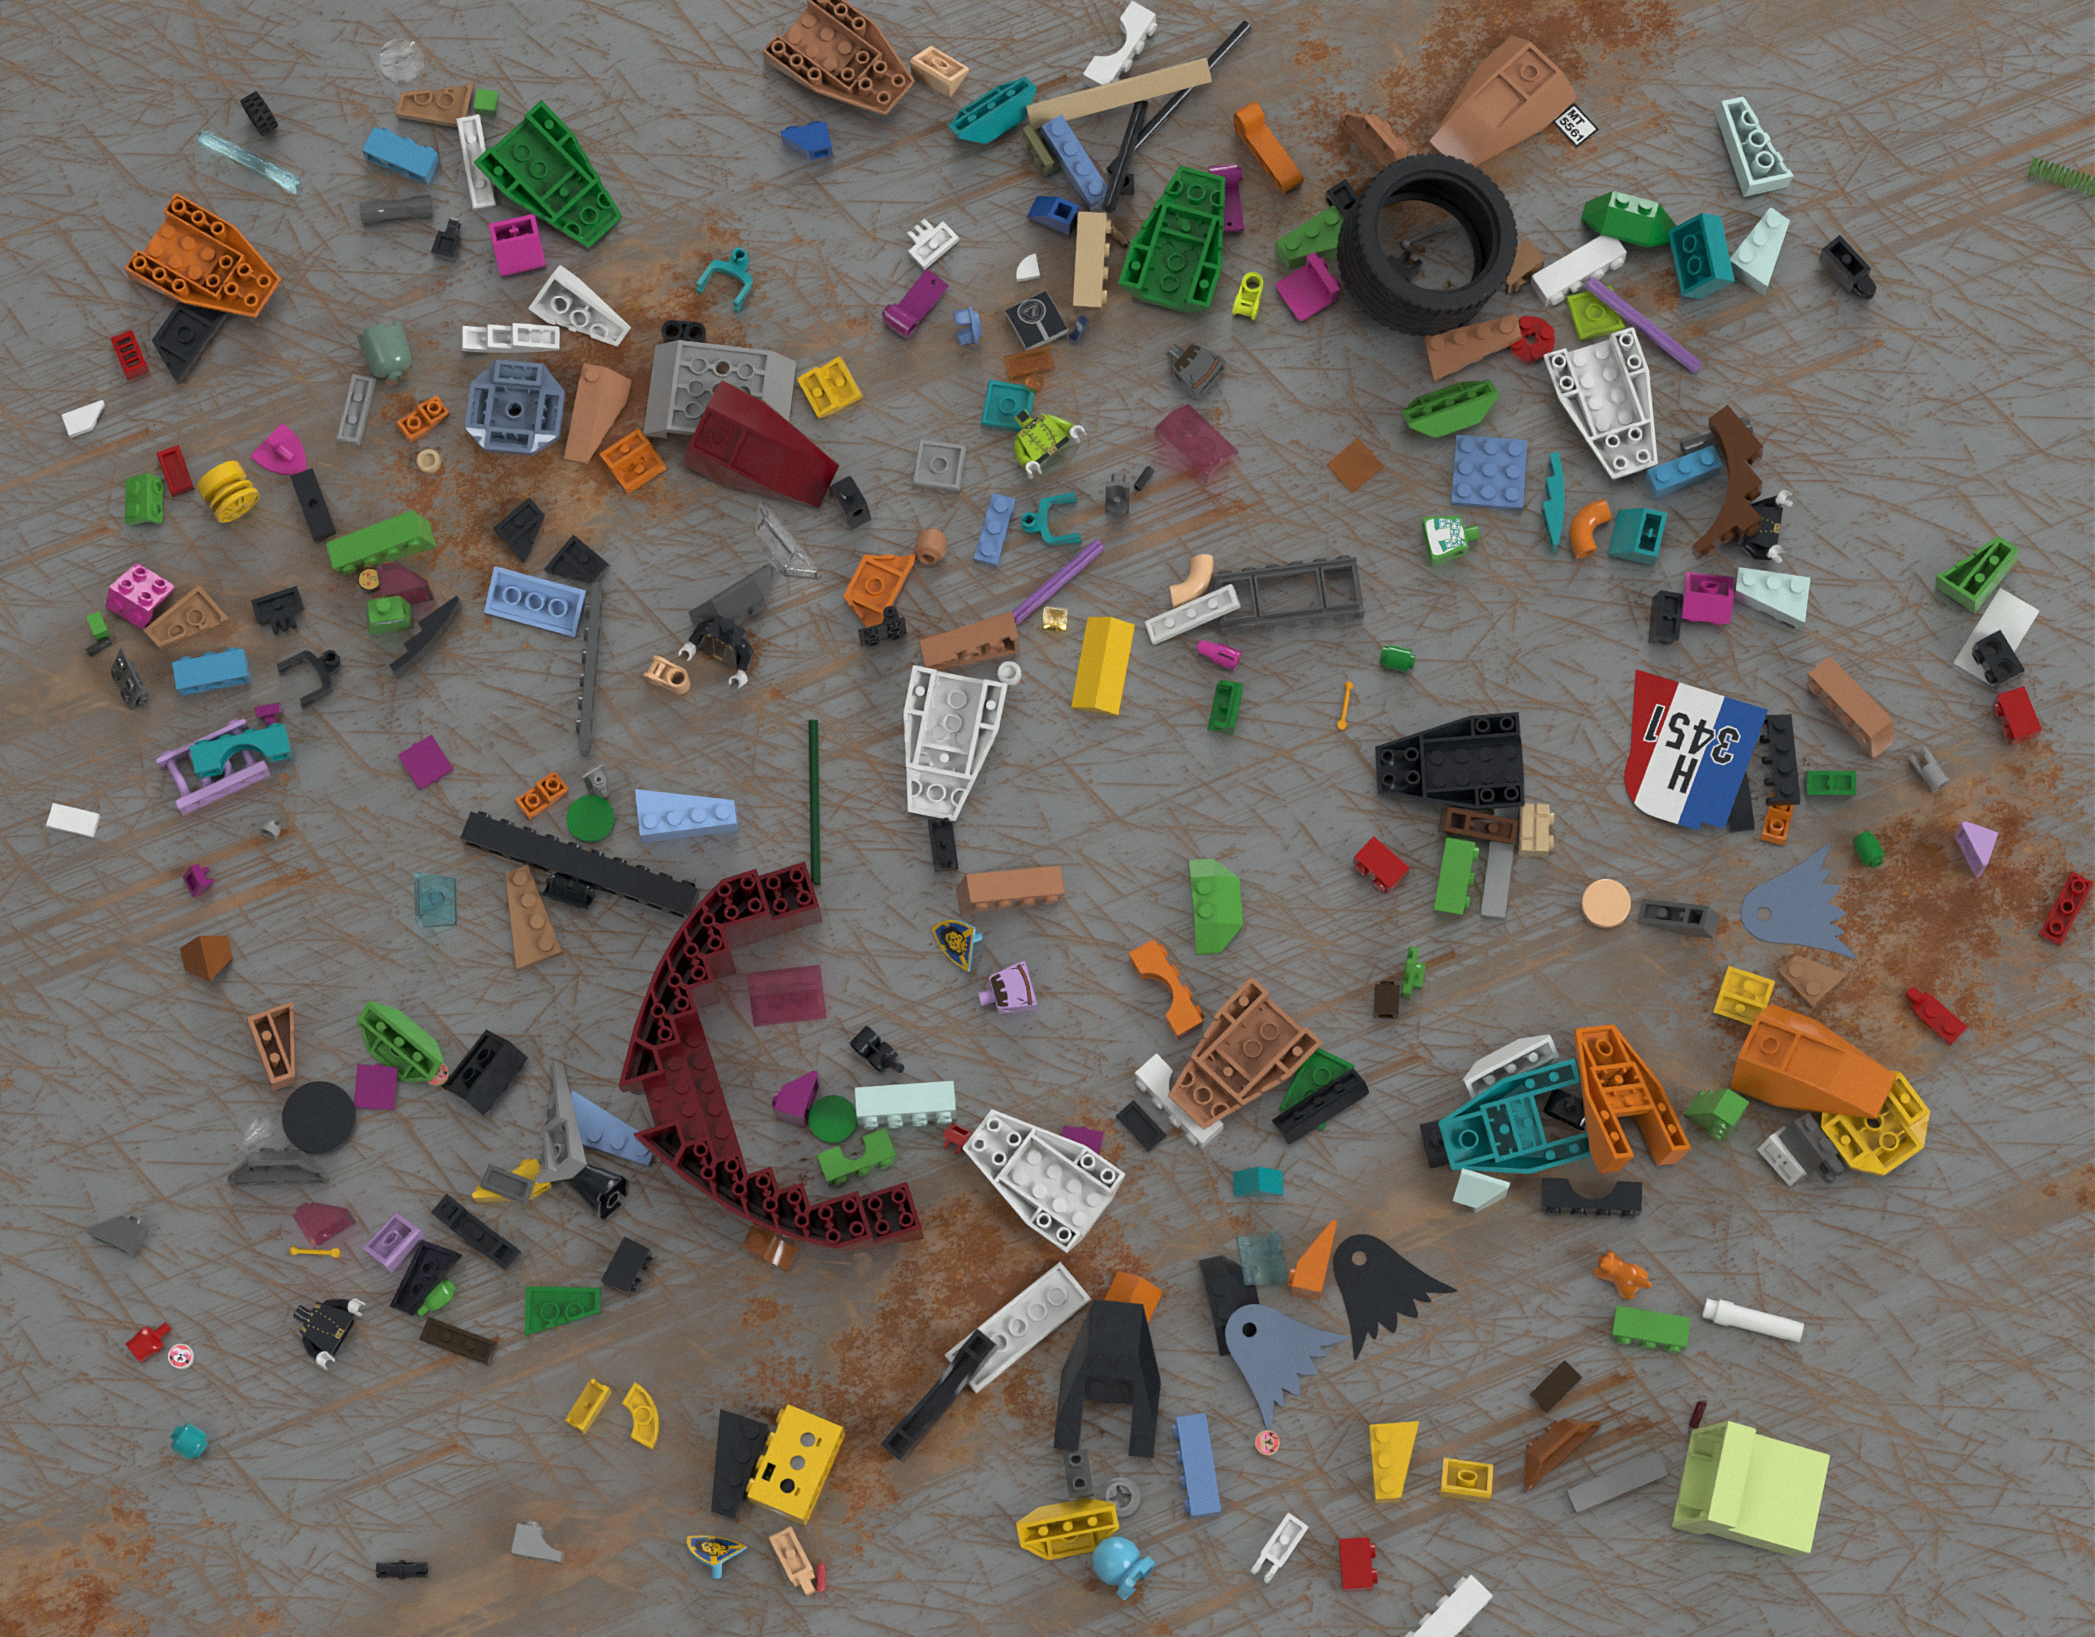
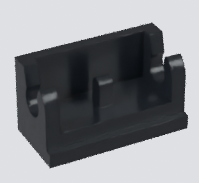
M1660 590L1653 596L1648 643L1655 644L1658 641H1665V645H1670L1674 641L1679 640L1684 594Z
M934 818L928 819L935 873L958 870L952 822H950L949 818H944V821L936 822Z

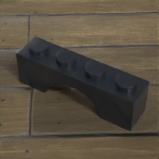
M1543 1177L1541 1182V1212H1546V1215L1560 1216L1561 1212L1571 1213L1573 1217H1585L1586 1214H1596L1597 1218H1610L1611 1215H1621L1622 1219H1635L1642 1212V1182L1617 1181L1614 1189L1605 1197L1588 1199L1577 1194L1566 1178Z

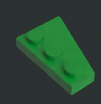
M526 1286L524 1336L600 1313L601 1288Z

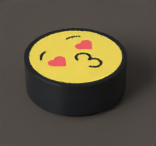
M366 568L358 575V584L364 592L374 593L381 588L383 580L378 570Z

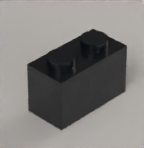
M624 1236L601 1279L603 1285L630 1298L632 1292L636 1293L641 1286L642 1280L640 1277L643 1271H648L653 1263L654 1258L651 1257V1249Z

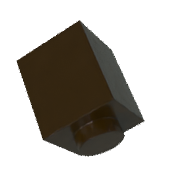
M1381 981L1380 984H1375L1373 1018L1398 1019L1400 985H1394L1392 981Z

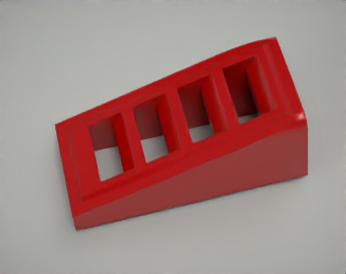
M132 329L110 338L127 380L150 372ZM131 338V341L118 346L117 342ZM132 345L134 346L133 349H130V350L125 351V352H123V353H121V351H120V350L125 349V348H127V347H130V346H132ZM137 353L136 356L124 360V357ZM137 360L140 361L139 363H137V364H135V365H132V366H130V367H127V364H130V363L135 362V361H137Z

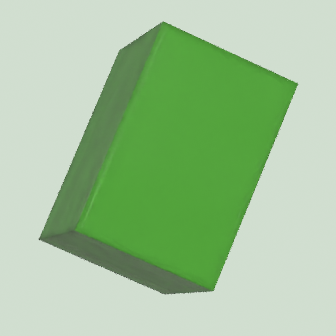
M477 89L474 103L475 114L496 116L499 101L498 91Z
M100 611L86 616L97 642L107 636L110 637Z

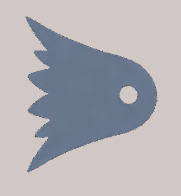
M1828 842L1798 866L1749 892L1742 903L1741 918L1744 926L1753 936L1768 942L1820 948L1857 959L1853 952L1835 937V935H1842L1845 932L1839 927L1830 924V922L1845 915L1842 909L1827 903L1837 894L1840 887L1832 884H1821L1830 873V868L1820 870L1828 854L1831 842ZM1761 907L1770 909L1771 918L1767 921L1760 920L1757 917L1758 909Z
M1259 1304L1245 1305L1237 1309L1229 1318L1225 1330L1228 1349L1244 1374L1257 1400L1267 1430H1270L1272 1424L1274 1400L1283 1407L1284 1397L1282 1388L1292 1394L1300 1395V1383L1297 1373L1301 1375H1316L1318 1373L1309 1356H1326L1327 1354L1320 1346L1339 1343L1349 1338L1348 1336L1313 1328L1291 1319L1272 1308ZM1248 1322L1255 1324L1257 1331L1253 1337H1246L1243 1334L1242 1328L1244 1324Z

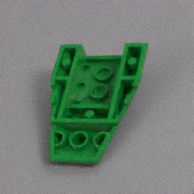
M542 100L524 115V120L493 148L490 146L473 162L507 198L588 249L622 218L613 199L603 186L599 175L589 162L585 151L582 150L575 134Z
M1179 166L1165 188L1163 195L1154 205L1149 217L1145 219L1140 231L1131 241L1118 282L1121 288L1140 301L1179 312L1190 313L1209 310L1222 270L1225 177Z

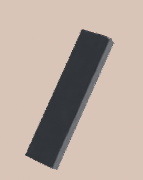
M1352 1068L1272 1119V1123L1289 1145L1368 1095L1369 1089L1362 1077Z

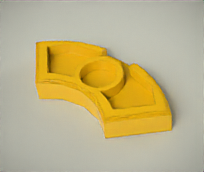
M634 1382L622 1402V1405L630 1411L633 1417V1430L630 1438L653 1450L659 1433L658 1412L650 1395L639 1384Z

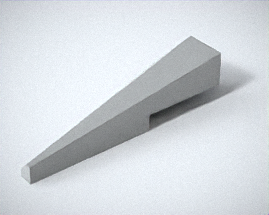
M557 1061L550 1065V1069L553 1071L552 1083L547 1085V1091L551 1094L549 1104H545L540 1136V1139L543 1140V1153L538 1154L537 1161L541 1163L540 1173L535 1175V1182L538 1183L573 1178L587 1165L564 1066Z

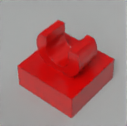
M952 1122L942 1136L946 1138L943 1147L947 1148L950 1142H953L957 1145L955 1154H959L963 1150V1146L973 1135V1132Z

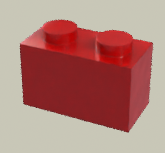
M2025 686L1996 696L1992 705L1993 711L1997 718L2000 717L2003 724L2001 726L2003 736L2006 740L2009 739L2011 745L2039 736L2042 728Z
M1375 836L1354 856L1353 860L1354 868L1361 875H1368L1373 880L1372 884L1379 891L1383 892L1385 890L1388 894L1401 883L1410 870L1409 866Z
M1370 1537L1339 1539L1342 1593L1372 1591L1373 1584H1378L1377 1568L1372 1569L1371 1559L1376 1558L1375 1543L1370 1544Z

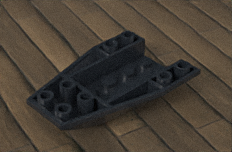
M1519 712L1468 716L1375 746L1377 789L1379 795L1472 810L1525 807L1524 766Z

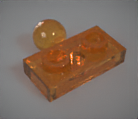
M1049 345L1003 356L1009 381L1028 377L1025 386L1028 392L1033 394L1040 393L1044 388V381L1037 374L1055 370Z

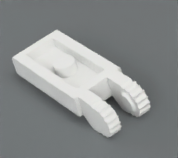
M1288 1513L1261 1551V1556L1250 1572L1254 1575L1258 1573L1267 1559L1274 1564L1264 1576L1263 1581L1268 1584L1277 1570L1282 1568L1309 1529V1526Z

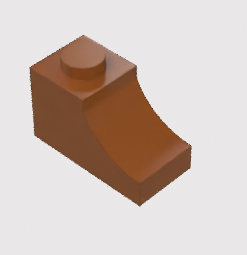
M751 1225L741 1246L743 1253L786 1272L789 1271L798 1252V1248L780 1240L774 1234Z

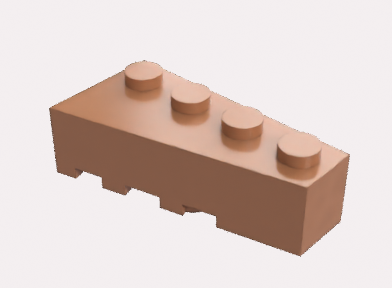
M1060 865L966 874L956 887L960 916L1020 906L1028 907L1038 903H1044L1045 905L1055 904L1065 894Z

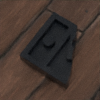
M528 498L498 523L493 530L524 564L527 561L545 515Z
M573 534L544 570L549 574L595 583L611 565Z

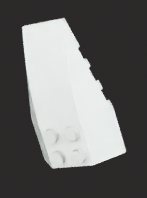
M913 665L904 707L908 812L941 819L949 818L951 821H956L999 731L1008 684L986 679L980 680Z

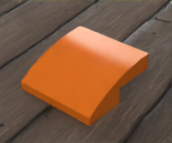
M639 428L599 454L627 494H630L667 469L665 463L654 451L651 443Z

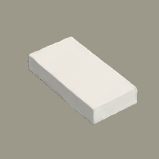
M53 803L46 826L47 828L94 839L100 814Z

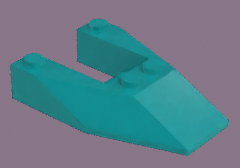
M1569 1059L1502 1078L1440 1120L1438 1124L1451 1170H1462L1463 1168L1470 1171L1531 1174L1592 1157L1587 1132L1547 1142L1534 1099V1095L1580 1083L1575 1059Z

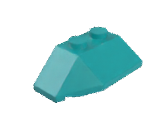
M1025 76L1020 77L1018 80L998 85L960 109L952 122L947 126L959 139L987 144L997 139L998 136L1010 128H1014L1026 118V106L1032 103L1037 88Z

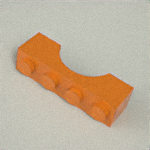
M1153 939L1129 952V960L1140 979L1158 980L1164 983L1170 990L1173 1002L1165 1015V1021L1178 1041L1202 1028V1019L1205 1017L1198 1005L1194 1007L1190 1000L1192 994L1186 984L1182 986L1179 982L1178 977H1180V974L1175 965H1169L1165 957L1168 954L1161 943L1157 945Z

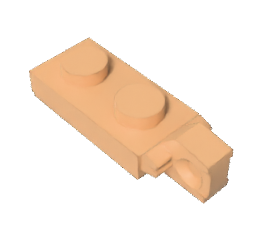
M789 1526L770 1536L769 1539L791 1583L793 1582L795 1588L801 1585L807 1597L815 1593L816 1591L810 1581L815 1578L814 1570L792 1527Z

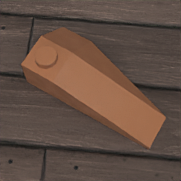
M583 364L564 460L585 465L589 463L602 443L605 434L615 423V419L620 411H623L627 405L632 380L606 367Z

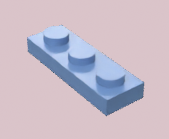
M992 494L974 555V562L997 567L1015 507V498Z

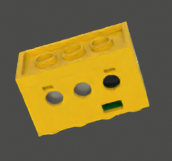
M787 1404L786 1409H781L776 1419V1423H778L775 1433H770L766 1442V1446H768L765 1456H760L756 1465L758 1473L755 1479H750L746 1492H748L747 1497L751 1504L806 1527L844 1440L845 1432L843 1427Z

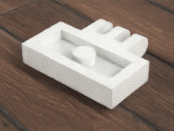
M923 219L920 223L925 230L919 225L913 227L918 236L912 231L906 233L908 238L915 244L908 250V254L923 270L928 268L959 241V237L944 221L934 229L926 219Z

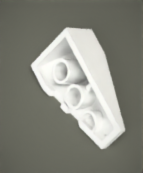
M561 265L553 272L528 308L547 323L569 328L568 330L573 332H582L590 335L591 338L617 347L631 328L587 285Z

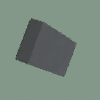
M489 1164L480 1188L527 1205L536 1183L533 1180Z

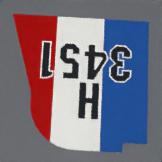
M1636 669L1631 750L1624 772L1625 786L1629 797L1639 809L1656 818L1695 830H1699L1701 822L1725 829L1768 709Z

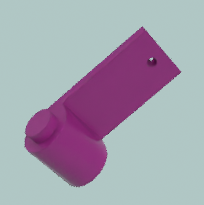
M1236 163L1208 166V173L1225 177L1223 233L1244 231L1239 194V181H1243L1242 168L1237 167Z
M926 269L899 304H889L885 307L881 314L883 316L882 322L906 339L928 314L949 285Z

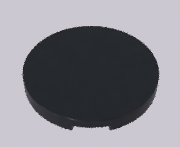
M325 1081L310 1082L296 1089L287 1099L282 1112V1125L287 1138L299 1150L311 1154L323 1155L341 1148L352 1136L356 1122V1110L349 1095L341 1087Z

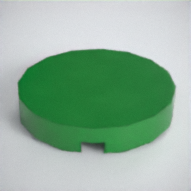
M587 795L580 797L572 803L568 809L566 820L568 829L573 837L581 842L596 843L609 836L614 828L615 816L608 801L600 796Z
M837 1095L824 1096L817 1100L812 1106L808 1117L809 1126L814 1136L821 1142L831 1145L846 1141L855 1132L858 1123L856 1110L852 1103L846 1098Z

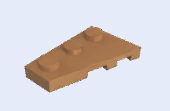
M468 83L460 87L445 86L444 89L437 90L423 89L400 92L395 113L396 117L458 128L456 119L468 116L475 87L474 83Z

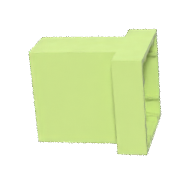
M1730 1421L1692 1430L1672 1527L1697 1535L1713 1534L1790 1557L1811 1553L1830 1455L1755 1434V1428Z

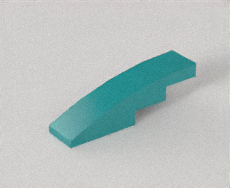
M1559 452L1549 453L1548 464L1551 477H1546L1544 484L1548 501L1542 502L1541 512L1552 553H1557L1563 526L1565 493Z

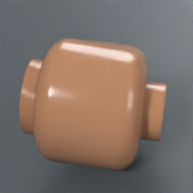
M936 528L922 530L917 536L914 553L920 562L927 565L935 564L941 561L945 555L947 538Z

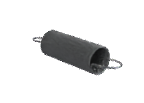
M1147 466L1133 487L1135 489L1139 487L1138 491H1141L1154 473V468Z
M107 636L87 648V655L89 654L91 657L112 645L109 640L111 638Z

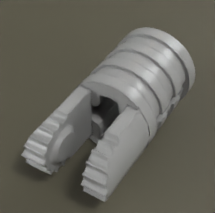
M1926 745L1920 748L1921 753L1928 760L1929 764L1922 767L1918 758L1913 754L1908 759L1919 775L1923 777V780L1926 781L1928 787L1931 788V792L1934 793L1945 787L1950 782V779L1946 777Z

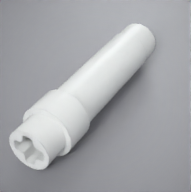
M1706 1298L1702 1312V1318L1713 1320L1715 1324L1727 1327L1730 1325L1795 1342H1800L1804 1323L1734 1305L1733 1302L1722 1299L1716 1301Z

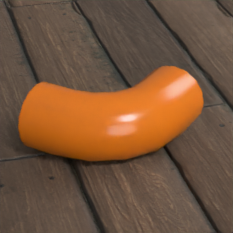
M1604 498L1581 508L1571 521L1569 538L1571 548L1577 559L1589 556L1598 550L1593 539V530L1596 526L1609 522L1612 519L1609 506Z

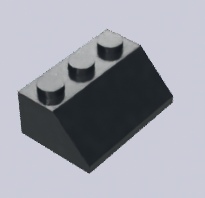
M485 1030L442 1088L471 1110L484 1116L493 1107L498 1096L507 1089L509 1082L515 1074L523 1068L528 1057L510 1041Z

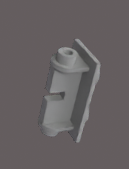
M604 764L599 766L593 765L588 768L585 774L582 775L587 790L593 789L597 796L606 798L610 794V789L606 783L609 778Z

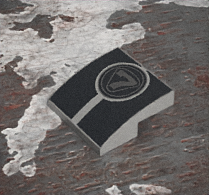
M1046 290L1004 310L1008 321L1016 331L1017 338L1027 353L1069 333L1061 314Z

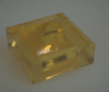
M1044 606L1042 630L1066 632L1068 608Z

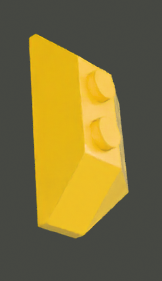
M1092 1498L1038 1507L1016 1522L1020 1547L1048 1561L1094 1552L1097 1544L1103 1539L1111 1537L1119 1529L1115 1503Z

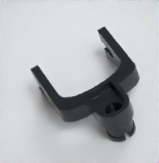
M304 650L277 664L280 676L302 661L311 665L319 675L322 687L300 698V705L303 710L332 690L329 676L339 671L341 667L340 657L334 650L325 651L323 656L319 658L312 652Z

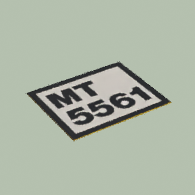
M1575 103L1553 121L1576 148L1599 130Z

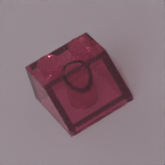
M389 562L383 564L382 567L376 568L382 598L402 596L410 605L434 600V595L428 581L402 564Z
M317 1202L302 1204L295 1210L296 1213L292 1215L314 1249L356 1223V1220L347 1208Z

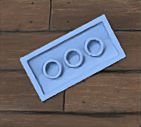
M495 566L484 613L576 637L584 613L586 590Z

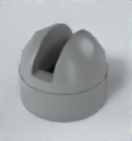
M268 819L262 824L260 832L267 838L276 840L280 834L281 825L279 822L274 824L275 819Z

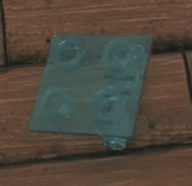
M1278 1231L1270 1232L1269 1235L1236 1237L1245 1285L1288 1283L1287 1275H1289V1272L1286 1270L1284 1262L1286 1257L1282 1256L1285 1251L1281 1250L1282 1236L1279 1235Z

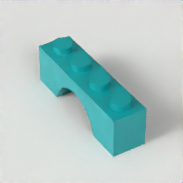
M273 723L267 725L266 729H247L240 735L225 734L220 736L218 740H200L195 742V745L189 747L197 778L200 780L223 774V769L228 759L235 753L244 750L259 752L269 763L293 758L287 728L284 724Z

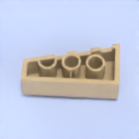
M1078 212L1073 309L1102 310V304H1107V290H1103V280L1108 281V266H1104L1105 257H1109L1110 243H1106V234L1111 232V219H1107L1106 213Z

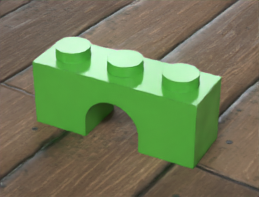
M886 1128L862 1137L866 1150L864 1155L857 1160L847 1159L842 1154L840 1146L816 1155L828 1187L831 1185L834 1187L842 1186L848 1182L847 1179L854 1176L862 1178L869 1175L872 1169L877 1167L885 1169L894 1164L893 1161L897 1160Z

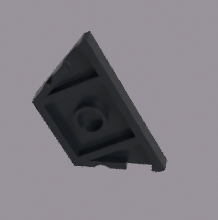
M177 303L153 337L152 342L178 384L182 382L230 313Z

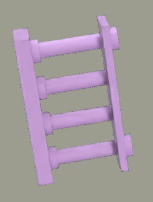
M245 719L232 720L227 723V727L175 751H165L160 755V758L156 759L161 770L167 767L170 770L181 794L180 799L175 802L183 816L271 775L264 760L256 761L251 750H244L241 752L247 763L245 769L239 772L234 771L228 759L223 769L225 774L223 779L217 782L212 781L210 777L200 779L203 784L202 789L195 792L189 791L177 765L178 762L189 757L192 760L189 746L195 745V742L200 740H218L220 736L225 734H232L233 736L243 734V731L249 729Z

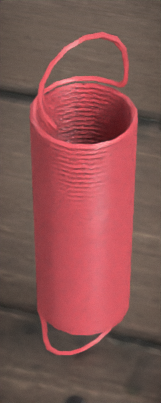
M820 1558V1564H816V1590L821 1591L822 1599V1591H826V1564H821Z

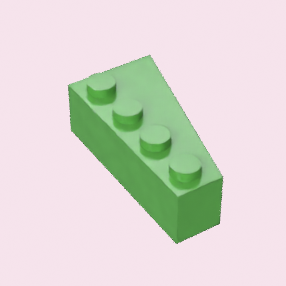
M413 510L326 543L332 567L342 575H350L360 569L437 548L430 522Z

